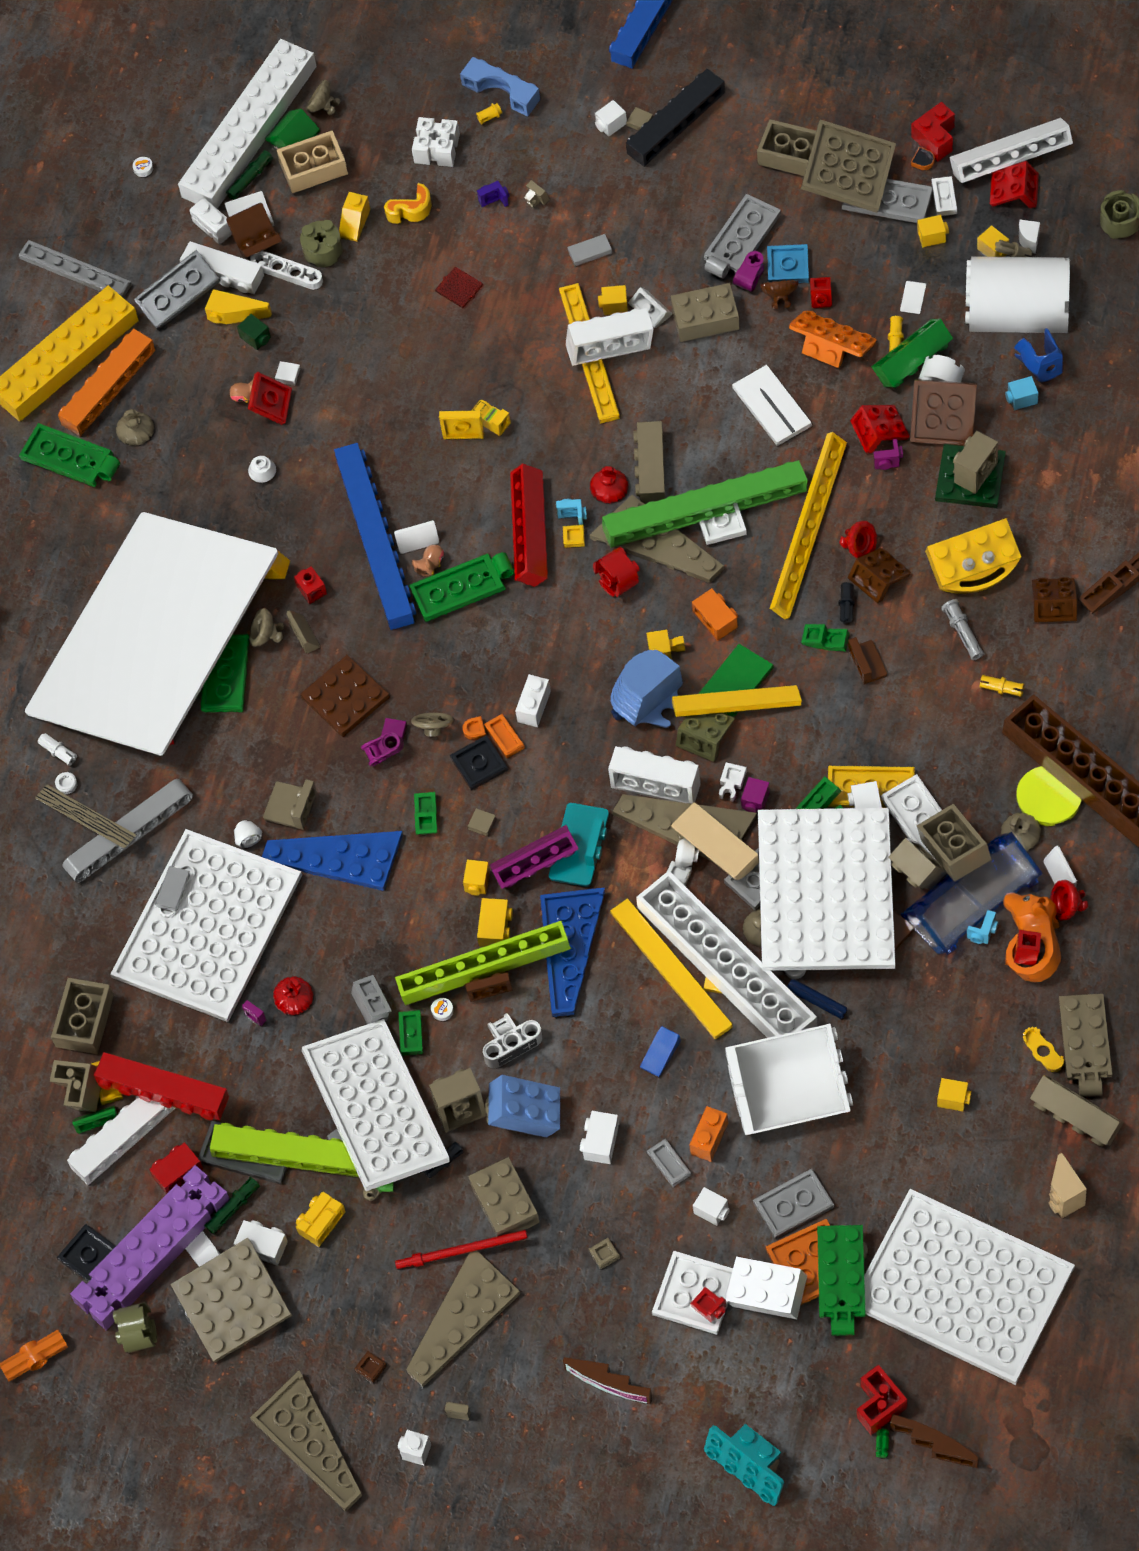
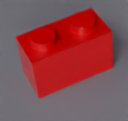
M184 1142L182 1145L175 1146L163 1159L156 1160L149 1170L154 1180L167 1194L176 1184L181 1187L185 1183L183 1177L194 1165L200 1170L204 1169L200 1160Z

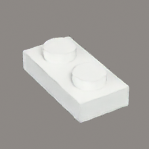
M952 176L932 179L937 215L957 214Z

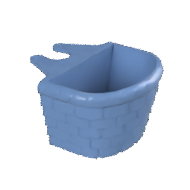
M647 650L634 656L625 665L612 689L610 702L613 709L633 726L639 723H650L664 728L670 727V721L663 718L661 712L666 708L674 710L672 696H678V689L683 685L680 666L658 650Z

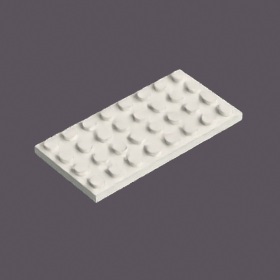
M384 1019L302 1047V1053L365 1191L449 1162L448 1153Z

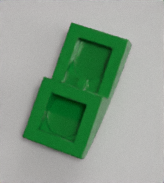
M805 624L801 643L802 645L823 650L846 651L850 633L848 629H827L825 624Z
M436 793L414 794L416 835L438 833Z

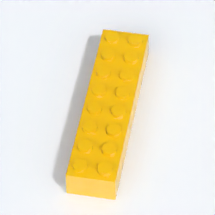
M107 285L0 376V405L21 422L139 321L135 308Z

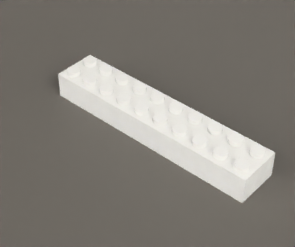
M283 39L278 41L178 183L182 198L195 204L202 198H205L218 209L227 196L226 191L241 176L264 143L265 137L276 126L317 67L313 52Z
M670 871L666 872L636 897L637 908L767 1038L817 1027V1016L770 970L762 971V962Z

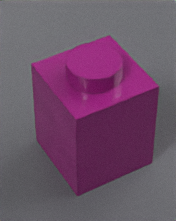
M748 777L741 797L742 809L758 813V810H764L770 793L769 782Z

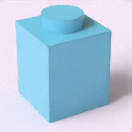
M1032 376L1008 383V391L1005 392L1008 404L1012 403L1014 410L1038 404V391Z

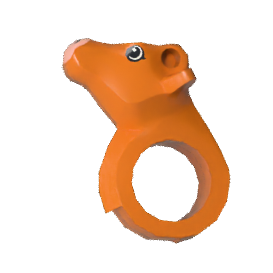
M1010 892L1004 897V907L1012 914L1019 930L1041 933L1040 943L1045 944V953L1039 963L1032 967L1025 968L1021 967V964L1014 963L1017 933L1007 947L1005 965H1008L1025 981L1042 982L1054 974L1061 961L1060 947L1054 930L1060 927L1055 917L1057 908L1048 897H1038L1032 894L1022 896Z

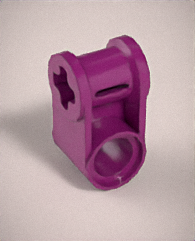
M751 251L746 255L734 276L733 285L750 292L754 291L764 271V259L760 252Z
M389 732L363 744L361 749L365 751L370 761L368 764L371 767L399 753L404 747V742L400 736ZM391 738L397 739V744L394 748L388 747V742Z

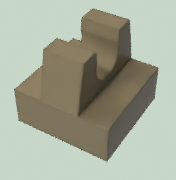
M532 180L526 185L528 192L524 198L532 208L540 202L545 205L550 200L546 191Z

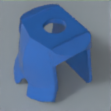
M1045 328L1044 349L1047 355L1038 356L1031 343L1025 338L1015 345L1014 348L1020 353V355L1015 353V357L1024 363L1026 368L1039 382L1049 381L1063 373V354L1047 328ZM1055 365L1052 370L1046 371L1049 366Z

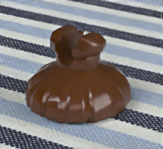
M798 281L766 282L760 286L765 294L773 297V309H778V299H783L785 301V308H789L791 301L788 300V295L796 290Z

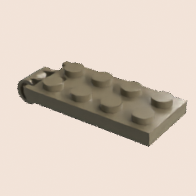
M1103 994L1059 996L1067 1080L1078 1079L1079 1095L1082 1097L1102 1096L1101 1078L1112 1077Z

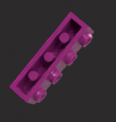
M567 825L495 861L490 864V867L501 889L515 885L518 880L524 877L528 878L544 867L552 866L557 860L573 855L579 848Z

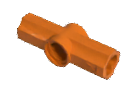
M56 1330L39 1341L33 1340L24 1344L18 1353L1 1362L0 1368L8 1382L29 1370L35 1371L40 1369L47 1363L49 1358L65 1350L68 1346L59 1330Z

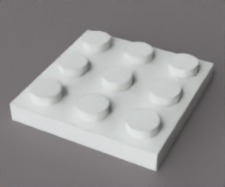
M673 1251L652 1310V1315L717 1335L724 1314L720 1319L716 1318L711 1323L693 1309L690 1303L704 1287L708 1288L717 1297L726 1299L733 1268Z

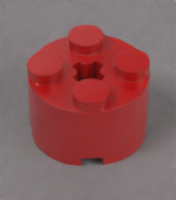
M622 547L612 550L593 563L595 575L599 573L601 577L599 580L600 585L612 597L615 595L616 597L620 596L639 583L637 574L640 571L639 566L635 561H630Z

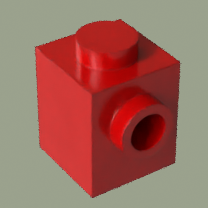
M312 566L301 570L294 576L296 587L309 605L327 594L325 584Z
M1019 930L1015 945L1014 963L1036 965L1040 951L1041 933Z

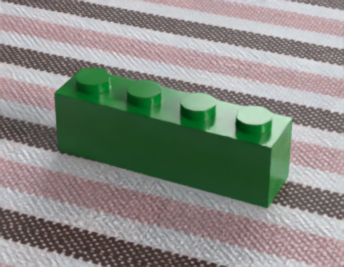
M931 319L871 367L884 387L895 388L903 383V379L907 375L910 376L919 370L918 367L922 363L924 364L926 357L929 356V359H931L937 351L940 352L949 346L948 343L953 340V337L941 319Z

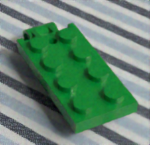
M40 423L36 425L19 454L20 459L93 487L97 485L95 481L97 476L103 480L111 481L120 466V461L114 457L111 450Z
M505 552L496 554L492 559L490 554L487 553L409 585V588L424 621L427 622L506 590L501 579L509 578L515 572Z
M863 1225L817 1226L819 1317H831L832 1336L855 1335L854 1317H865Z

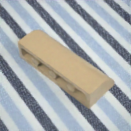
M695 802L671 825V828L735 880L744 878L759 863L758 854Z

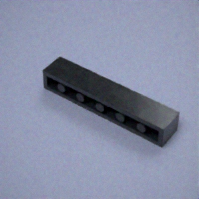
M709 69L699 73L692 83L685 86L680 94L670 99L662 110L657 111L648 123H644L635 135H631L627 139V154L645 167L725 93V81Z

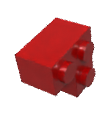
M941 101L911 123V137L922 148L931 151L937 162L953 151V137L948 132L955 128V113Z
M879 1364L860 1378L861 1388L870 1399L856 1409L857 1419L870 1435H873L878 1429H881L891 1421L892 1414L898 1416L907 1409V1398Z

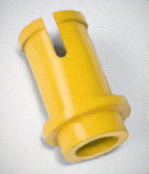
M492 103L490 107L477 112L476 116L482 125L494 117L499 118L502 110L498 103Z

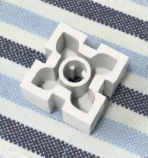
M419 117L416 128L417 137H414L412 146L414 163L430 165L431 161H437L438 166L453 167L456 155L455 147L458 146L460 136L458 121L442 119L441 123H435L434 118Z

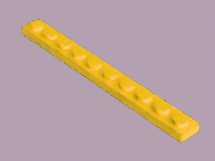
M834 432L827 433L769 608L783 619L790 618L847 444L846 441Z

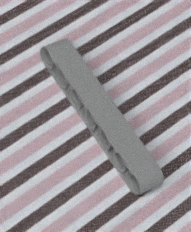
M174 779L115 822L136 834V837L126 848H122L103 836L97 835L66 858L62 867L75 882L85 880L187 805L193 798V794L180 779Z

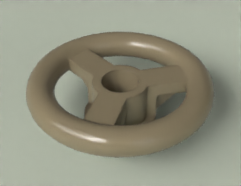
M423 713L413 717L411 723L417 728L424 729L426 736L441 735V728L450 726L454 719L451 715L445 713Z

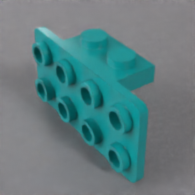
M576 803L567 804L561 827L567 825L579 849L573 855L566 858L563 857L551 866L549 871L550 880L584 887L591 885L597 859H600L602 854L601 843L602 840H605L607 834L606 824L609 816L607 809Z
M744 1424L731 1438L717 1426L713 1425L709 1429L704 1446L707 1456L721 1464L729 1474H733L741 1480L745 1487L756 1492L764 1502L775 1506L779 1501L784 1480L769 1469V1467L780 1457L781 1451L747 1424Z

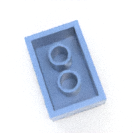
M506 1075L499 1076L489 1083L488 1125L547 1138L560 1129V1087Z

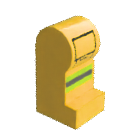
M479 400L471 410L481 411L483 426L498 436H501L511 424L509 412L504 409L499 410L494 406L492 407L484 400Z

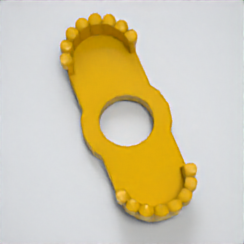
M1028 1027L1023 1033V1039L1027 1047L1032 1051L1034 1058L1040 1061L1050 1072L1060 1071L1064 1065L1063 1056H1059L1055 1052L1053 1045L1043 1038L1040 1034V1029ZM1040 1046H1046L1049 1048L1050 1053L1048 1056L1042 1057L1038 1055L1037 1049Z

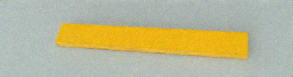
M579 283L559 288L569 324L575 321L583 322L590 320ZM602 359L583 363L582 367L600 424L620 419Z
M628 898L610 910L615 920L715 1040L733 1028V1024Z

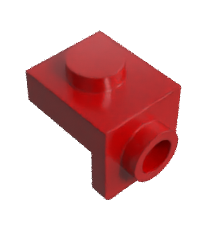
M706 1287L690 1303L693 1309L711 1323L716 1318L720 1319L726 1311V1299L717 1297Z

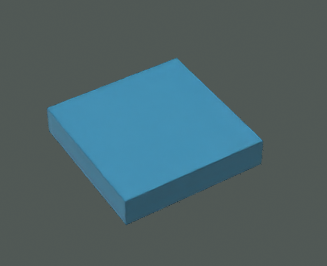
M807 244L767 246L768 282L797 280L798 283H809Z

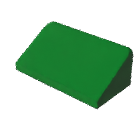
M115 1105L75 1118L72 1123L79 1134L103 1126L107 1121L113 1120L118 1114Z

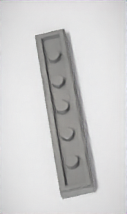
M30 240L27 241L19 253L21 260L98 291H102L109 285L124 298L132 286L131 281Z

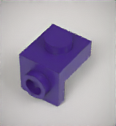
M499 181L485 185L477 190L478 202L481 207L499 199L504 207L509 205V192L505 186H501Z

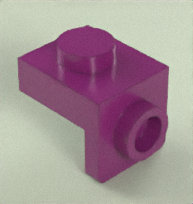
M893 439L892 450L874 452L875 469L886 470L891 467H899V458H903L902 446H898L897 439Z

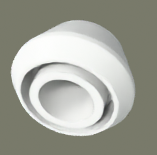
M257 456L252 460L248 473L255 482L264 483L275 476L276 466L269 458Z
M244 820L239 822L234 830L235 844L242 848L255 845L261 839L262 830L251 821Z
M684 838L679 840L675 865L678 868L692 866V862H697L699 850L695 849V846Z

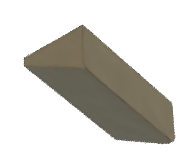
M290 610L287 611L289 624L305 653L308 654L318 649L320 645L304 616Z

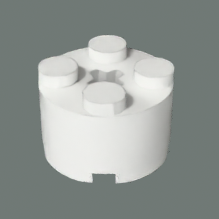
M933 355L929 359L928 356L925 359L919 379L961 382L965 369L961 364L960 367L955 365L956 361L949 357Z

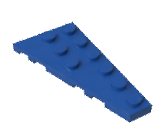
M394 831L267 840L262 857L304 873L384 891L403 832Z
M605 887L540 895L543 927L562 921L571 947L570 950L546 957L552 1017L575 1014L605 894Z

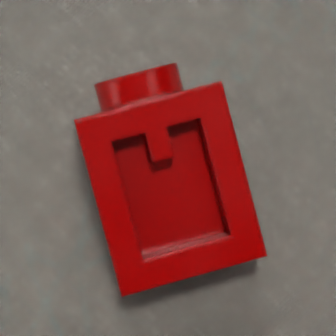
M830 277L810 278L812 308L831 307Z

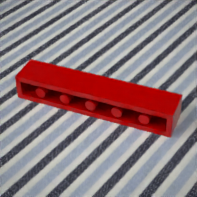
M521 464L510 472L514 572L516 581L535 587L546 580L548 575L543 471L526 464Z
M103 1052L94 1074L97 1084L103 1089L110 1090L113 1088L126 1096L133 1094L146 1102H151L152 1100L159 1102L160 1105L166 1108H172V1106L180 1108L186 1114H200L202 1118L207 1120H220L229 1100L226 1088Z

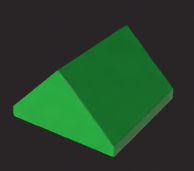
M302 108L287 112L265 137V141L280 149L315 137L320 132V129Z

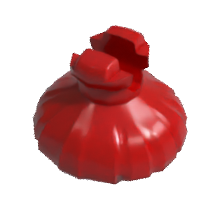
M605 466L591 478L590 491L598 501L604 503L618 502L628 492L629 484L627 477L621 471L615 470L611 466Z
M858 521L850 529L845 530L846 537L841 536L839 541L843 548L849 549L853 557L859 558L875 550L877 534L875 527L868 521Z
M1060 880L1055 883L1051 890L1050 899L1057 908L1055 917L1058 920H1069L1075 915L1077 910L1084 911L1088 908V902L1081 900L1085 896L1084 890L1078 891L1075 885L1068 880Z
M292 976L284 978L273 991L275 1006L284 1014L299 1015L310 1008L313 1002L314 994L312 987L301 977Z

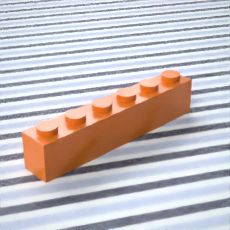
M134 328L129 334H126L119 346L111 351L110 356L105 362H102L98 366L97 371L87 378L84 386L74 393L70 402L61 408L58 414L61 425L81 437L156 351L153 340Z

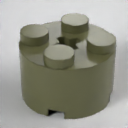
M1118 190L1109 193L1104 198L1101 204L1100 225L1110 238L1128 237L1139 230V198L1132 193L1130 195L1125 193V191Z
M315 221L302 228L300 242L305 260L320 268L335 264L338 261V257L342 255L343 247L339 230L332 221Z
M146 1302L113 1311V1318L119 1330L115 1333L116 1340L119 1345L123 1344L126 1353L156 1346V1326L154 1319H150L147 1314L151 1313V1310Z

